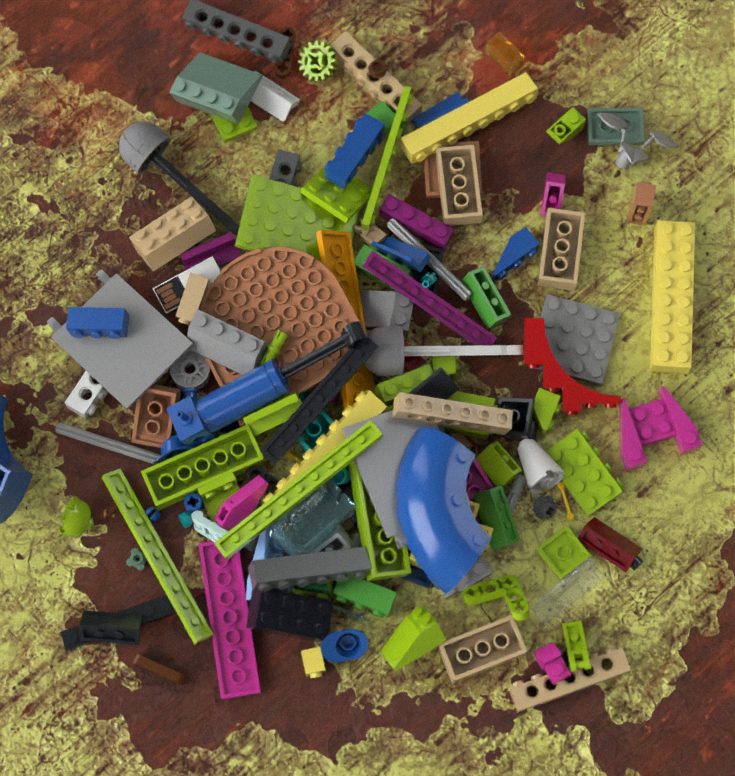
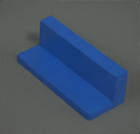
M457 92L414 117L412 122L419 129L470 101L467 97L463 99Z
M389 236L383 244L375 241L371 243L372 246L381 251L382 255H390L396 262L403 263L420 273L431 258L428 253Z

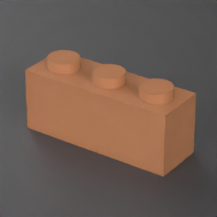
M647 181L637 182L630 200L626 223L645 226L653 207L656 185H652V183Z

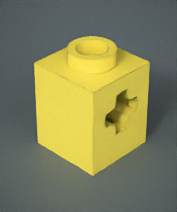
M321 647L302 650L301 654L306 677L310 676L311 679L322 677V673L326 671Z

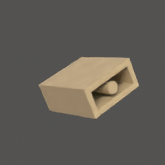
M190 273L176 313L179 323L189 326L197 309L200 310L202 300L210 283L208 278Z

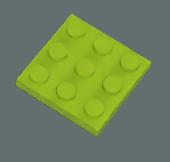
M323 167L302 187L300 193L347 223L369 202L373 188L354 177L347 187L343 189L325 178L326 171L324 170L325 167Z

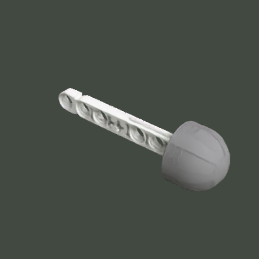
M382 326L373 329L367 334L379 347L364 365L372 373L379 376H400L403 374L404 356L524 355V345L404 346L401 326Z

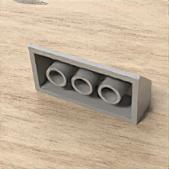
M197 309L188 328L187 338L194 344L190 350L242 375L260 366L259 362L268 349L266 348L268 343L199 309Z

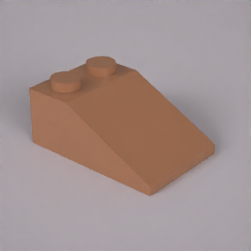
M153 384L137 400L131 443L161 448L164 441L173 436L174 425L166 408L180 401L181 389Z

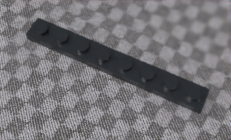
M368 336L366 344L359 348H350L262 448L261 452L273 463L277 464L378 349L379 346Z

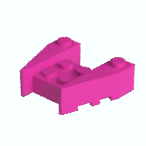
M664 386L658 391L660 400L629 409L625 398L621 399V404H619L620 457L626 472L642 468L646 465L647 459L642 447L674 438L681 456L698 451L702 446L696 426Z

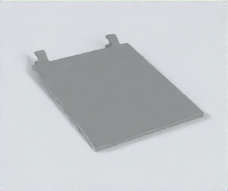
M100 269L96 275L105 285L82 307L125 308L130 315L127 337H120L119 339H113L109 336H102L101 338H93L91 336L75 338L67 331V322L64 325H60L51 317L47 323L55 331L51 338L128 410L194 344L117 273L110 278Z
M393 410L344 427L341 430L345 439H347L371 420L384 436L354 461L387 538L394 536L396 545L400 549L408 543L403 534L401 524H399L396 508V481L398 480L399 466L402 462L404 451L417 429L429 427L439 430L437 424L393 418ZM467 495V499H468L469 506H471L472 504H471L470 499H469V497H468V495Z

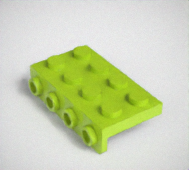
M576 429L545 452L563 469L565 474H562V481L589 517L615 497L624 493L622 489L624 484L618 477L614 478L611 474L613 469L607 461L603 463L600 458L602 454L598 448L590 445L588 434L584 430L581 432L579 429Z

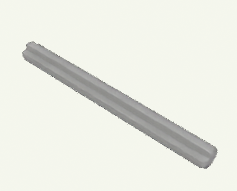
M395 218L389 220L387 227L405 244L429 254L431 258L427 265L463 300L471 297L472 292Z
M58 423L55 429L58 434L152 464L161 456L160 454L63 423Z

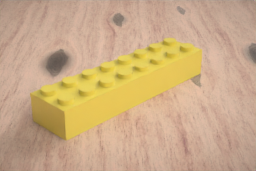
M657 220L654 227L650 371L688 374L691 369L695 223Z

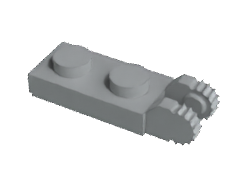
M483 556L478 558L455 588L444 594L443 597L447 599L456 593H461L466 587L472 586L493 574Z

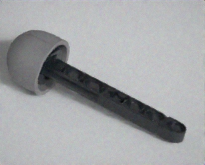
M137 122L124 130L119 141V151L123 160L136 173H144L155 163L237 237L239 225L162 156L171 142V138L164 131L149 122Z

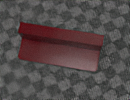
M595 517L584 526L578 537L582 544L624 572L630 569L633 561L642 551L641 547Z

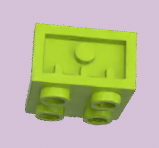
M233 472L197 488L211 521L216 523L218 522L214 518L223 502L240 490Z

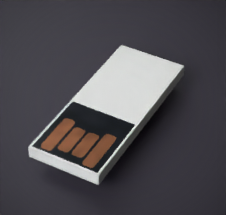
M213 256L152 288L166 314L179 307L190 273L208 278L210 280L209 285L214 282L220 274V269Z

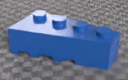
M366 113L362 119L358 118L353 132H349L346 135L344 145L337 148L334 154L335 158L332 161L329 160L324 169L326 171L325 178L345 189L357 174V167H362L366 162L368 154L372 155L376 145H380L383 141L385 124Z

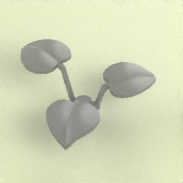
M598 113L596 115L611 128L622 131L620 148L618 150L620 154L615 163L623 169H629L630 165L647 161L649 156L643 150L652 141H656L659 145L668 148L679 147L671 137L657 130L650 132L652 137L641 148L635 147L628 142H624L626 129L629 127L626 121L612 113Z

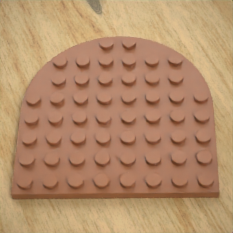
M287 247L256 249L230 262L220 271L214 282L209 285L200 307L201 311L268 344L272 342L277 330L289 335L280 349L282 352L274 360L281 368L340 337L343 328L347 324L355 321L360 322L343 288L332 272L313 256ZM346 346L287 378L290 392L281 397L294 391L301 395L317 386L350 348ZM205 357L220 387L242 376V374ZM243 417L237 420L241 427L246 425Z

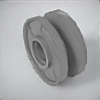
M189 349L170 367V374L175 385L180 389L197 388L199 390L208 383L211 376V368L205 356ZM188 367L195 368V372L192 374H188L185 371Z

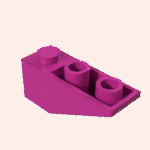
M256 476L223 502L214 519L221 527L229 530L233 529L256 510L257 504L261 496L266 492L269 483L262 476Z

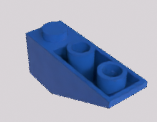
M526 227L510 238L494 270L493 282L497 279H503L508 275L509 270L512 268L517 269L523 264V260L527 257L530 259L538 253L539 243Z

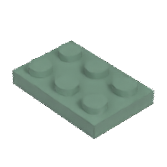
M643 108L587 109L588 145H620L622 131L608 126L599 116H596L598 113H612L621 117L629 125L626 129L624 142L632 145H644Z

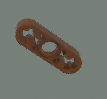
M284 27L280 30V34L285 36L287 33H290L292 43L289 50L291 53L284 60L286 69L284 73L280 72L282 63L278 61L275 63V75L280 79H285L291 74L296 42V32L292 27Z
M134 653L130 662L180 686H183L186 680L185 675Z

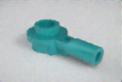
M427 272L420 279L422 281L421 285L424 288L428 289L438 279L435 273L430 274Z

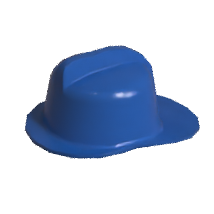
M178 435L169 437L162 444L161 456L155 460L152 466L195 447L186 446L180 442Z
M344 629L331 633L324 638L321 644L322 655L330 662H342L360 658L368 649L367 637L363 632L354 629Z

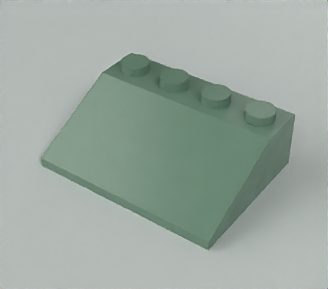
M199 53L177 76L169 93L179 103L239 124L263 75Z

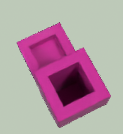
M550 642L535 650L533 656L543 672L546 671L552 684L555 685L570 677L571 673L562 659L559 649L553 642Z

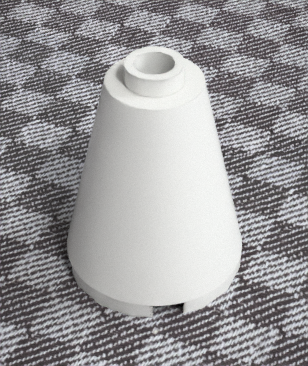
M526 438L519 443L517 450L531 493H542L541 489L545 487L549 490L563 479L562 474H565L563 469L535 440Z

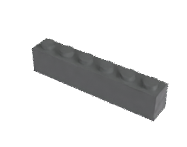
M367 547L252 560L248 567L253 591L259 590L261 592L277 587L279 589H286L293 585L304 587L310 583L325 584L333 580L343 582L349 578L360 580L367 577L372 569Z

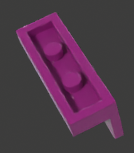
M231 232L181 253L180 256L185 269L188 270L212 256L218 267H221L241 256L238 247H235V237Z

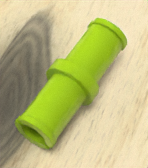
M277 330L272 342L267 345L266 348L268 349L259 364L262 365L271 359L275 360L276 356L282 352L280 349L289 335Z

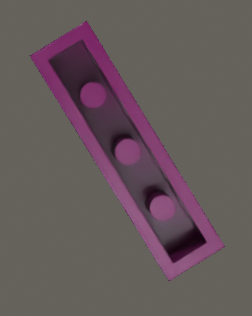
M389 193L379 208V217L388 222L395 218L413 236L433 247L442 248L445 251L453 237L454 229Z

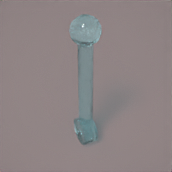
M333 605L332 609L355 617L359 622L364 619V615L361 613L355 614Z

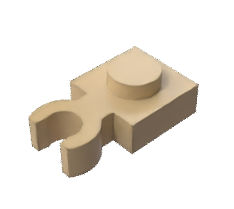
M356 224L353 225L354 232L361 234L360 239L369 247L372 246L371 243L373 241L381 244L387 238V234L376 225L370 226L369 231L358 227Z

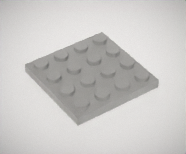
M546 294L540 318H544L545 334L549 348L556 361L571 378L602 386L620 313ZM539 365V368L535 369L543 370V365Z

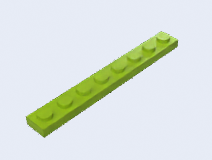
M404 85L362 221V229L369 231L370 225L374 226L377 215H374L376 208H380L382 198L379 196L381 191H385L387 185L385 176L386 173L390 174L393 163H390L392 156H396L398 146L395 144L403 133L401 124L406 122L408 116L406 108L407 105H411L414 95L411 94L412 87Z

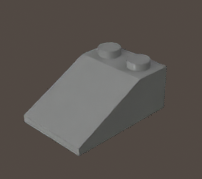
M360 291L366 330L371 331L382 326H401L403 336L408 337L414 307L412 301L397 291Z

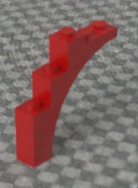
M525 318L524 364H528V368H539V365H543V388H547V391L558 392V389L562 388V411H566V415H578V411H582V404H585V407L596 408L597 404H605V408H616V404H621V396L607 395L590 390L571 378L558 364L549 348L545 334L544 318Z

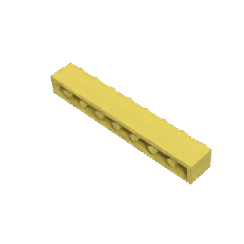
M525 72L400 138V148L411 164L421 162L432 153L436 154L437 148L453 145L459 139L470 136L474 131L487 127L489 123L502 119L510 112L517 111L521 106L534 102L537 98L538 88Z
M361 391L356 396V402L352 407L349 405L344 409L342 418L339 421L335 420L329 426L330 431L326 435L322 434L317 439V445L313 450L310 448L302 456L304 460L300 464L296 463L289 471L291 474L286 479L282 478L277 483L276 487L278 488L275 492L267 494L263 501L266 503L345 441L342 428L380 415L387 406L371 391ZM297 506L277 521L282 523Z

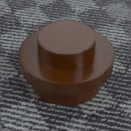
M381 60L372 61L368 68L369 74L374 78L383 77L387 72L386 64Z

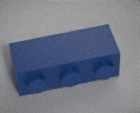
M69 307L66 329L75 338H82L83 336H91L93 338L109 336L113 339H119L120 337H127L130 315L125 308Z

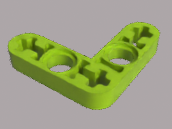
M513 575L466 587L462 592L464 602L467 605H476L504 597L515 620L523 621L530 616L528 602L518 579ZM490 588L496 589L493 592H486ZM513 596H519V597H520L519 599H516V600L510 599V598L513 597Z

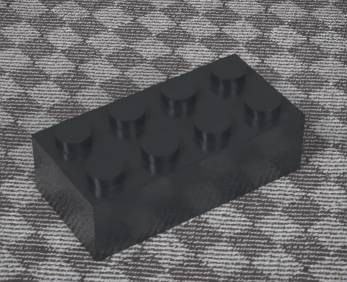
M252 589L246 628L317 643L323 642L324 638L329 635L333 602L276 589H270L265 592L253 591Z

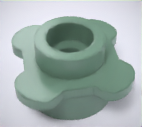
M133 548L131 556L127 559L126 563L129 567L133 566L141 571L145 568L147 558L143 552Z

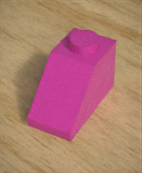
M547 172L541 208L542 216H546L548 208L561 209L566 175Z

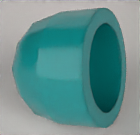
M188 511L178 515L185 529L194 523L191 516L192 513Z

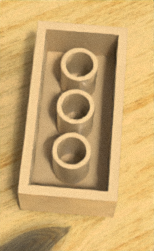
M474 145L437 148L436 163L443 224L454 226L481 223L483 215Z
M190 197L129 238L137 253L154 272L215 232L216 229L209 215L193 197Z
M553 208L547 209L537 286L575 291L585 213Z
M512 615L449 639L437 646L452 684L527 654V649Z

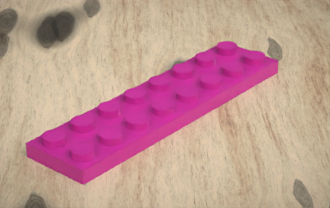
M215 542L198 543L210 627L213 633L212 640L221 700L261 694L252 630L246 628L249 610L240 551L227 560L216 547Z

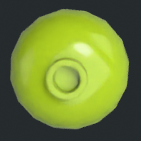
M72 496V501H68L61 520L64 524L63 527L59 526L58 533L76 537L83 534L86 529L91 528L93 518H91V509L88 504Z

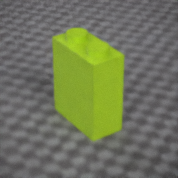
M456 391L448 398V400L498 407V405H494L495 398ZM444 426V432L461 433L464 436L487 440L488 434L492 435L489 432Z

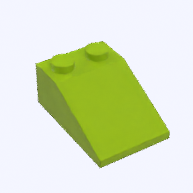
M421 606L405 616L380 652L396 672L447 640L437 621L424 606Z

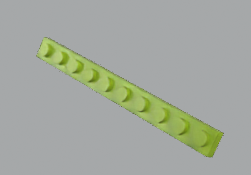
M370 420L214 544L228 560L384 437L383 434Z
M117 469L104 474L102 480L194 645L211 638L213 633L122 470Z

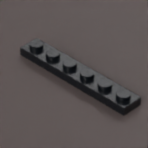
M164 595L116 613L142 615L141 625L177 612L168 596ZM79 625L60 632L66 651L93 643L92 641L79 640Z

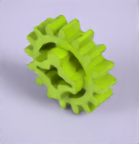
M315 41V44L309 42V48L303 47L305 52L299 53L302 57V60H298V63H302L299 70H305L303 76H309V80L315 79L318 82L321 81V78L327 80V75L333 76L331 70L337 69L334 66V63L338 62V60L334 59L337 53L331 52L333 47L327 46L326 42ZM316 49H322L321 51H318V53L314 52V50Z

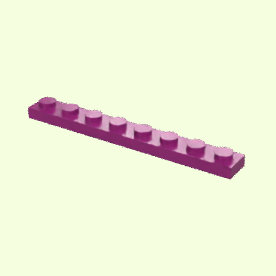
M373 250L362 264V267L473 345H492L497 339L496 336L429 289L424 288L419 282Z

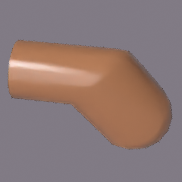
M447 434L470 450L473 445L463 434Z

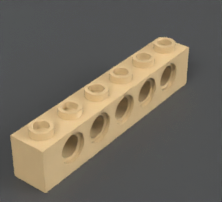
M345 31L330 44L333 47L331 52L337 53L334 59L342 64L347 73H352L358 84L364 85L373 98H377L380 102L383 101L396 114L398 108L396 103L400 101L404 87L388 71L383 77L378 78V81H371L370 79L373 77L369 74L368 68L375 59ZM351 53L353 56L347 57L345 54ZM364 65L366 68L359 69L358 66ZM384 90H390L391 93H390V94H385V93H383V91H384ZM414 96L411 105H407L406 108L408 116L406 122H403L406 126L414 117L422 112V104Z
M402 392L394 398L393 418L505 435L512 429L513 410Z
M615 646L606 649V654L599 656L598 653L590 655L589 660L593 675L590 677L583 674V668L577 669L576 672H571L570 663H568V669L574 676V682L567 683L565 680H562L556 684L554 690L546 688L545 683L550 678L548 675L543 676L542 673L532 676V680L524 683V680L513 683V687L509 691L517 713L629 673L631 668L623 648L617 649ZM608 660L611 663V669L605 670L601 662ZM527 688H536L537 696L530 697L527 694Z

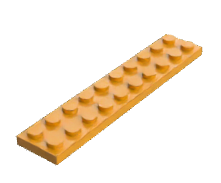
M320 230L316 232L321 263L332 272L340 283L366 331L351 234L345 231ZM364 364L341 390L344 409L349 405L352 407L356 402V396L361 391H371L376 396L373 373Z

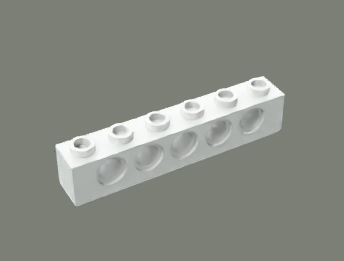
M85 371L65 401L68 409L85 419L89 415L92 416L97 408L96 404L107 394V390L100 383H93L94 378L87 371ZM92 393L90 399H83L84 394Z

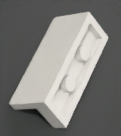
M264 76L251 99V102L283 122L287 119L290 110L296 107L300 101L299 98Z

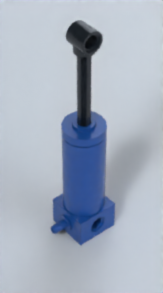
M355 321L347 324L343 328L340 337L283 368L271 359L198 400L188 396L166 408L180 442L186 446L197 447L217 438L216 432L290 392L287 378L346 346L352 349L363 346L367 343L368 338L361 323Z

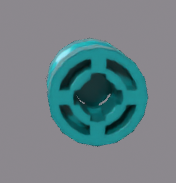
M346 466L329 481L336 485L348 483L351 480L349 467Z

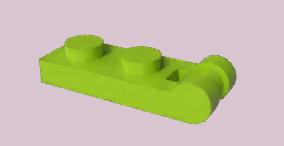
M582 620L563 623L562 627L571 672H576L577 669L585 668V670L591 669ZM583 657V660L575 661V658Z

